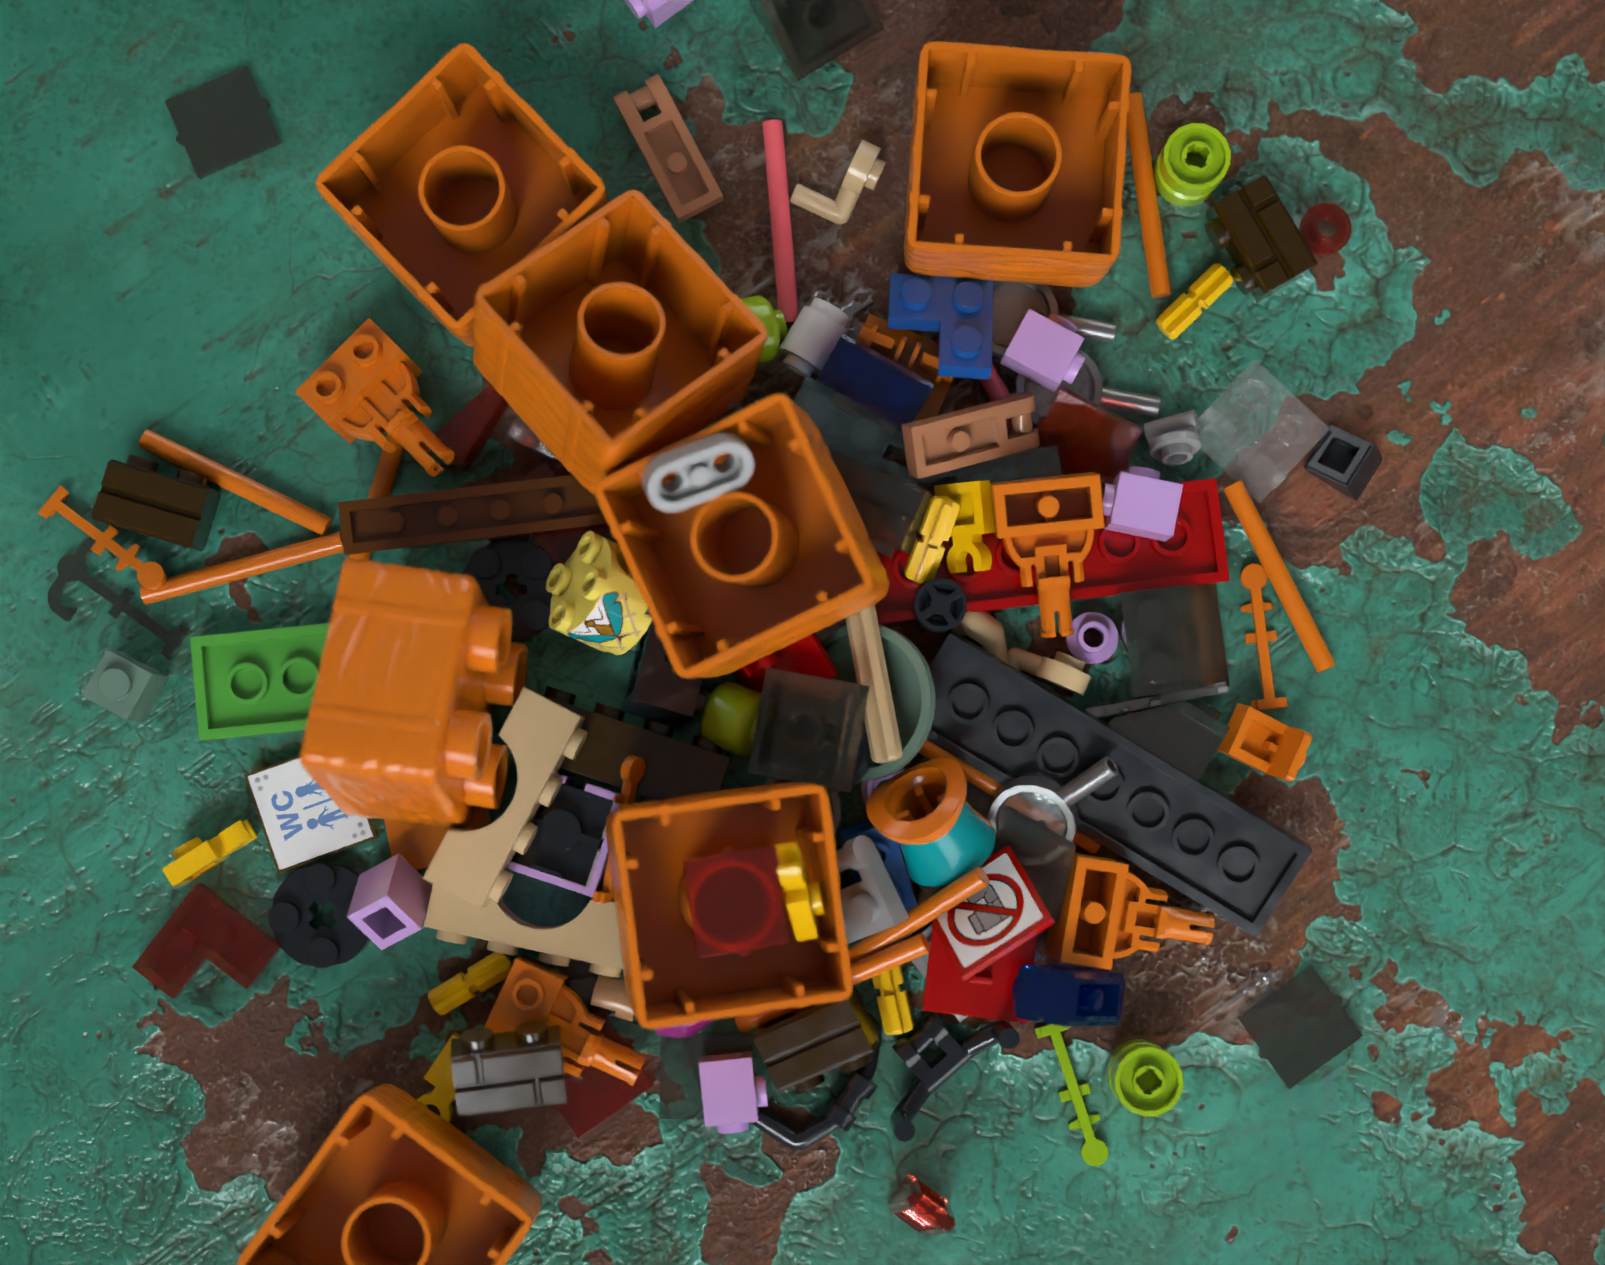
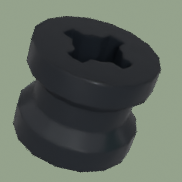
M933 579L926 582L918 590L913 601V614L916 622L923 629L932 633H945L952 630L963 620L967 610V599L963 590L955 582L948 579Z

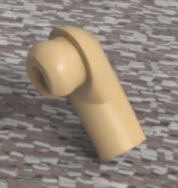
M968 611L965 613L963 620L952 631L961 636L970 637L979 643L982 649L1009 664L1005 630L1002 623L986 611Z

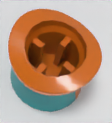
M953 758L932 759L898 773L878 786L869 796L866 803V813L873 826L885 837L899 842L909 878L922 886L938 887L948 885L974 868L980 867L990 856L996 840L992 824L965 800L967 793L966 775L960 763Z

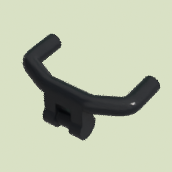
M867 1012L880 1040L875 1051L870 1053L872 1061L850 1073L824 1114L802 1128L796 1129L764 1107L759 1113L758 1122H754L753 1125L792 1150L809 1148L836 1131L839 1127L849 1131L857 1119L854 1115L864 1099L869 1100L878 1087L872 1078L877 1069L882 1043V1029L879 1022Z
M930 1012L919 1022L922 1026L907 1039L903 1036L892 1046L899 1057L918 1077L890 1116V1126L898 1140L907 1142L914 1137L915 1127L912 1123L913 1118L930 1095L970 1059L998 1043L1006 1049H1012L1018 1045L1020 1036L1009 1022L1003 1020L994 1021L957 1042L933 1013ZM936 1042L944 1052L928 1064L921 1054Z

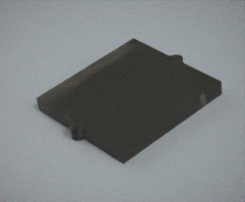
M247 65L165 100L179 133L176 136V141L185 147L199 179L282 144L267 111L270 109V103L267 99L261 97Z
M1007 806L1001 812L992 856L1010 845L1053 917L1055 923L1051 925L1052 927L1059 922L1076 844L1048 829L1045 821L1039 820L1036 822L1014 808Z
M1312 965L1306 967L1237 1017L1259 1048L1257 1051L1258 1057L1268 1060L1289 1090L1363 1037L1341 1006L1343 1003L1342 997L1333 995Z
M699 1031L693 1037L686 1038L661 1036L660 1069L655 1073L656 1079L660 1081L659 1119L704 1120L699 1073L700 1057L752 1051L753 1032Z

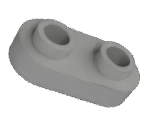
M717 433L654 457L643 471L642 485L649 500L656 508L665 512H678L717 498L721 494L733 492L744 486L753 473L754 459L741 438L731 433ZM729 453L728 458L724 462L719 464L713 463L719 454ZM677 472L676 477L672 481L667 483L661 482L666 474Z

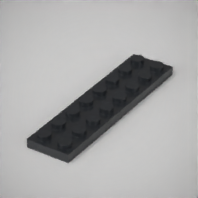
M952 630L929 665L936 698L934 719L927 740L1002 785L1020 776H1040L1055 781L1063 787L1104 757H1110L1117 765L1119 773L1075 803L1079 820L1077 830L1254 937L1258 935L1313 851L1311 845ZM1035 792L1018 793L1020 796L1065 822V815L1061 808L1049 797Z

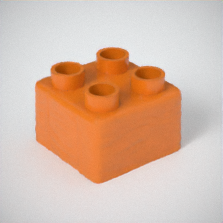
M933 41L924 44L919 53L908 163L903 246L907 268L911 272L923 276L1066 287H1090L1099 283L1108 273L1120 253L1121 218L1123 213L1121 205L1126 161V126L1130 104L1128 98L1132 68L1130 60L1123 55L1110 53L1035 50L957 42Z
M467 43L459 44L447 53L391 109L340 153L319 174L315 182L319 194L350 230L361 239L391 273L454 337L473 347L472 335L474 334V298L479 289L609 203L603 180L572 148H569L530 105L514 92L504 81V78L497 71H494L476 49Z
M629 190L619 195L557 239L546 244L479 289L474 298L473 363L539 440L562 462L563 466L572 473L578 482L595 496L596 486L602 479L668 446L697 434L739 404L746 396L747 388L755 374L754 371L759 364L760 355L768 338L767 330L758 317L736 294L730 291L703 258L671 227V223L666 218H663L649 200L637 190Z
M775 394L758 401L689 438L602 479L596 486V497L614 538L619 543L635 585L648 607L656 625V632L664 644L673 669L680 677L707 678L730 674L764 656L869 608L884 598L888 592L889 581L885 569L876 553L874 545L869 539L859 512L838 468L831 458V453L825 445L818 427L809 414L786 395ZM717 433H731L738 436L750 450L754 459L753 473L744 486L733 492L721 494L717 498L678 512H665L656 508L644 491L642 475L646 465L654 457ZM729 453L719 454L713 463L719 464L724 462L728 458ZM677 472L666 474L661 482L667 483L672 481L676 477Z
M344 559L300 756L303 768L327 792L344 814L369 819H385L462 829L471 824L475 806L497 809L500 806L507 783L509 753L506 745L491 743V725L495 705L513 707L522 689L526 686L528 673L527 645L511 642L512 615L510 609L489 606L477 581L468 575L448 574L437 570L431 571L398 564H384L372 560Z
M780 782L749 788L719 790L682 795L663 800L656 799L642 803H631L615 808L609 813L606 819V838L625 989L632 1011L641 1027L658 1029L682 1024H694L703 1020L752 1015L793 1006L800 1008L810 1004L842 1001L850 996L852 992V974L840 900L830 804L824 787L805 782ZM796 841L800 847L802 860L805 861L810 882L820 881L826 909L825 914L817 915L819 938L799 942L796 940L786 906L784 887H782L779 879L777 865H780L776 852V845Z
M382 1084L362 1094L349 1107L308 1167L239 1257L237 1265H505L535 1223L542 1207V1198L540 1193L529 1182L513 1172L509 1167L503 1165L451 1123L429 1110L422 1102H418L406 1091L392 1084Z

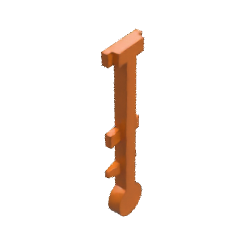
M61 485L37 512L45 519L52 518L58 512L96 541L90 550L98 556L105 549L119 558L115 567L117 571L120 572L128 566L137 571L138 582L144 588L156 590L164 585L167 575L160 564L156 562L143 563L136 558L140 548L139 545L135 543L129 549H124L113 541L119 533L118 530L109 525L103 533L66 506L64 502L68 499L67 495L69 492Z
M1250 564L1241 570L1239 580L1241 585L1249 590L1251 603L1241 606L1240 610L1241 612L1252 613L1254 633L1244 634L1245 644L1256 643L1263 698L1251 701V707L1256 710L1288 707L1286 697L1275 698L1268 642L1277 641L1276 630L1266 631L1264 611L1272 609L1273 604L1263 602L1261 588L1265 586L1268 580V576L1263 566Z
M630 755L622 763L620 772L623 780L621 794L613 797V802L618 803V807L634 803L637 785L643 778L646 769L643 758ZM609 855L602 890L594 891L593 902H614Z

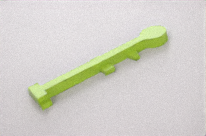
M1069 1017L1036 1027L1034 1030L1038 1038L1049 1035L1051 1037L1067 1086L1066 1090L1060 1091L1058 1094L1061 1103L1069 1100L1072 1101L1077 1119L1070 1122L1068 1127L1069 1129H1081L1085 1140L1080 1148L1081 1157L1088 1165L1100 1166L1107 1160L1108 1148L1101 1139L1096 1138L1091 1125L1099 1121L1100 1116L1099 1114H1087L1082 1096L1090 1094L1091 1091L1088 1083L1078 1085L1061 1035L1062 1031L1071 1028Z

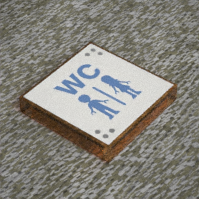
M301 755L244 775L278 873L380 838L374 819L346 815L339 809L327 792L303 768L300 761Z

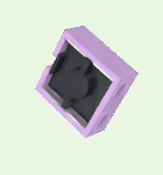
M557 773L556 776L562 778L563 782L555 799L549 807L540 805L531 822L538 826L533 841L524 855L515 852L507 869L593 897L595 890H602L609 855L606 838V819L613 809L618 808L619 805L613 802V797L621 793L586 783L583 790L572 786L575 778Z

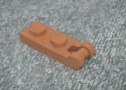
M656 74L644 80L646 86L631 94H628L625 90L612 98L679 224L724 201V198L659 74ZM656 105L660 114L643 122L639 112Z
M1014 393L1000 400L902 424L908 476L920 479L1037 448L1040 446L1039 430L1033 428L1031 412L1036 410L1034 393ZM1011 418L1012 430L1007 434L1006 419Z

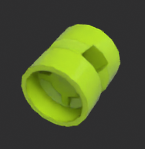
M1190 123L1179 127L1169 136L1153 166L1158 193L1166 201L1176 206L1191 207L1203 203L1213 194L1230 166L1231 151L1226 138L1216 128L1203 123Z
M1145 1039L1128 1040L1118 1045L1109 1055L1105 1067L1106 1082L1112 1094L1131 1112L1144 1117L1159 1116L1171 1110L1179 1101L1184 1087L1183 1072L1177 1060L1156 1043Z

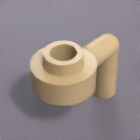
M865 140L861 141L835 200L798 183L789 202L835 224L841 225L846 223L864 186L874 190L886 164L885 161L878 158L881 148Z
M1018 647L1008 651L1009 665L1017 670L1036 676L1069 692L1084 696L1091 679L1090 675L1082 672L1086 664L1085 662L1059 651L1056 652L1054 659L1041 657Z

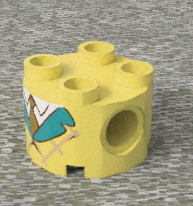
M588 531L582 536L577 548L565 565L562 563L556 564L547 578L546 590L552 593L549 627L602 652L614 655L624 654L637 644L652 621V617L645 614L648 607L635 585L619 544L592 531Z

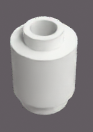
M814 298L810 306H803L779 347L780 352L786 356L782 363L793 372L808 379L812 372L823 375L848 333L845 326L850 320L849 316L831 303L820 298Z

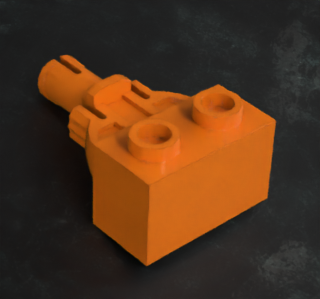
M370 318L295 390L309 407L349 444L357 438L363 441L376 442L385 452L393 453L397 448L385 437L384 433L388 432L432 477L439 475L444 469L429 455L431 450L448 466L454 459V451L447 447L410 410V407L414 406L426 419L431 415L432 410L420 398V388L416 379L423 371Z
M1090 472L990 482L995 528L994 535L998 539L1003 538L1008 555L1020 567L1021 586H1033L1031 566H1035L1041 637H1056L1055 611H1057L1059 634L1061 636L1075 634L1072 624L1068 562H1071L1073 581H1084L1083 561L1092 547L1094 529L1105 528L1100 475Z
M1065 851L1059 861L1051 916L1055 923L1048 927L1044 954L1059 962L1111 970L1113 959L1126 957L1137 950L1152 952L1159 950L1160 943L1150 939L1139 938L1141 935L1209 945L1214 933L1189 926L1198 925L1215 928V917L1212 912L1208 911L1200 912L1145 902L1146 899L1167 902L1168 894L1165 890L1147 887L1138 876L1128 871L1129 865L1111 858Z
M524 954L517 957L484 1028L491 1029L493 1033L515 1031L519 1024L528 1021H543L547 1026L559 1025L565 1072L579 1078L584 1065L588 1067L593 1066L633 1086L640 1072L634 1068L641 1070L647 1055L610 1040L599 1032L605 1023V1019L588 1012L581 997L570 987L566 986L570 975ZM582 1023H584V1024H586V1025H588V1026H591V1027H593V1028H595V1029H590V1028H588V1027L582 1025ZM566 1057L571 1058V1059H573V1060H575V1061H577V1062L571 1061V1060L567 1059Z

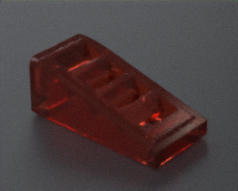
M491 384L434 433L447 447L454 451L455 456L451 464L463 472L469 469L509 407L506 400Z
M906 1174L887 1202V1208L892 1214L920 1234L926 1236L950 1233L956 1224L949 1201L912 1174Z

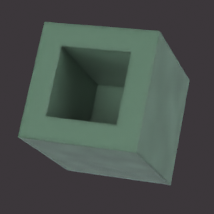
M106 649L81 696L127 721L144 722L169 676L125 652Z

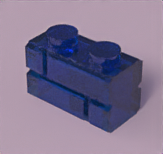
M844 333L839 338L817 378V388L880 423L887 421L888 427L903 435L901 425L917 421L935 385Z
M1022 964L1012 987V997L1015 1002L1014 1012L1016 1018L1064 1027L1116 1026L1121 1021L1126 979H1124V975L1121 972L1078 965Z

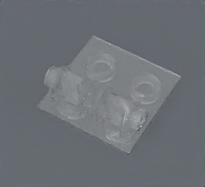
M1256 359L1198 417L1201 450L1235 482L1242 479L1249 495L1258 503L1286 479L1293 467L1330 430L1327 425Z

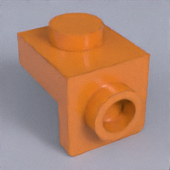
M1237 703L1217 751L1263 774L1292 782L1298 770L1305 762L1312 734L1287 726L1251 706Z

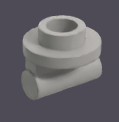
M1191 410L1144 423V431L1152 458L1160 460L1163 464L1169 466L1181 465L1193 458V455L1202 446L1198 431L1200 425L1196 411Z

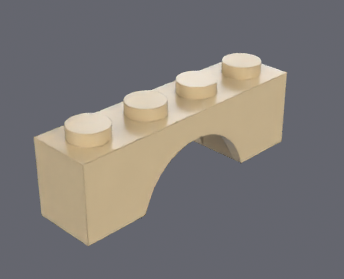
M524 687L499 733V736L511 750L517 767V787L511 804L501 817L486 827L473 831L448 830L423 879L479 909L486 907L491 899L498 903L512 880L513 874L506 871L515 852L524 855L538 830V826L531 823L541 804L546 807L551 805L562 785L563 779L556 775L564 759L568 757L574 760L586 740L588 732L581 729L586 718Z
M434 884L432 886L424 927L436 929V939L457 944H467L468 936L487 940V950L518 955L520 947L538 951V960L544 963L568 967L571 958L591 963L589 971L592 973L620 978L623 964L615 902L601 903L593 902L591 899L585 909L572 921L556 926H540L529 923L514 914L503 898L498 903L491 899L486 907L479 909Z

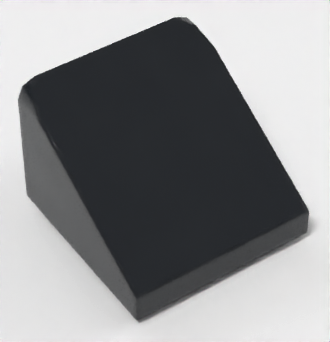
M1331 425L1304 468L1307 472L1345 496L1358 500L1380 466L1382 456L1374 444Z

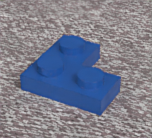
M891 273L887 328L939 332L937 376L990 380L992 370L994 281Z

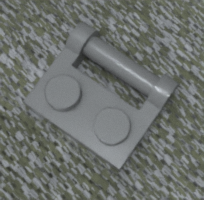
M864 835L856 836L846 841L843 848L836 851L838 873L852 868L858 870L862 879L840 888L847 944L896 926L907 920L909 916L873 841Z

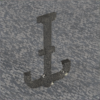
M91 537L81 544L74 555H65L59 560L57 565L59 576L48 591V604L52 611L65 621H71L76 614L77 608L64 606L61 601V595L70 582L81 581L113 604L108 613L114 618L118 619L121 613L124 612L165 641L166 644L162 648L161 654L169 660L191 631L185 626L180 625L174 633L170 632L130 603L135 595L130 589L125 588L122 594L119 595L89 574L85 561L93 552L90 548L96 542ZM107 550L108 553L112 556V559L117 557L109 550Z

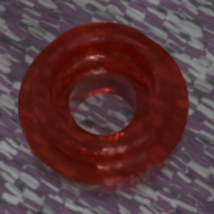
M1321 203L1311 207L1303 215L1299 224V232L1311 252L1318 255H1332L1340 251L1347 244L1351 236L1352 226L1347 213L1342 208L1330 203ZM1319 221H1330L1335 229L1334 235L1325 236L1321 234L1318 229Z

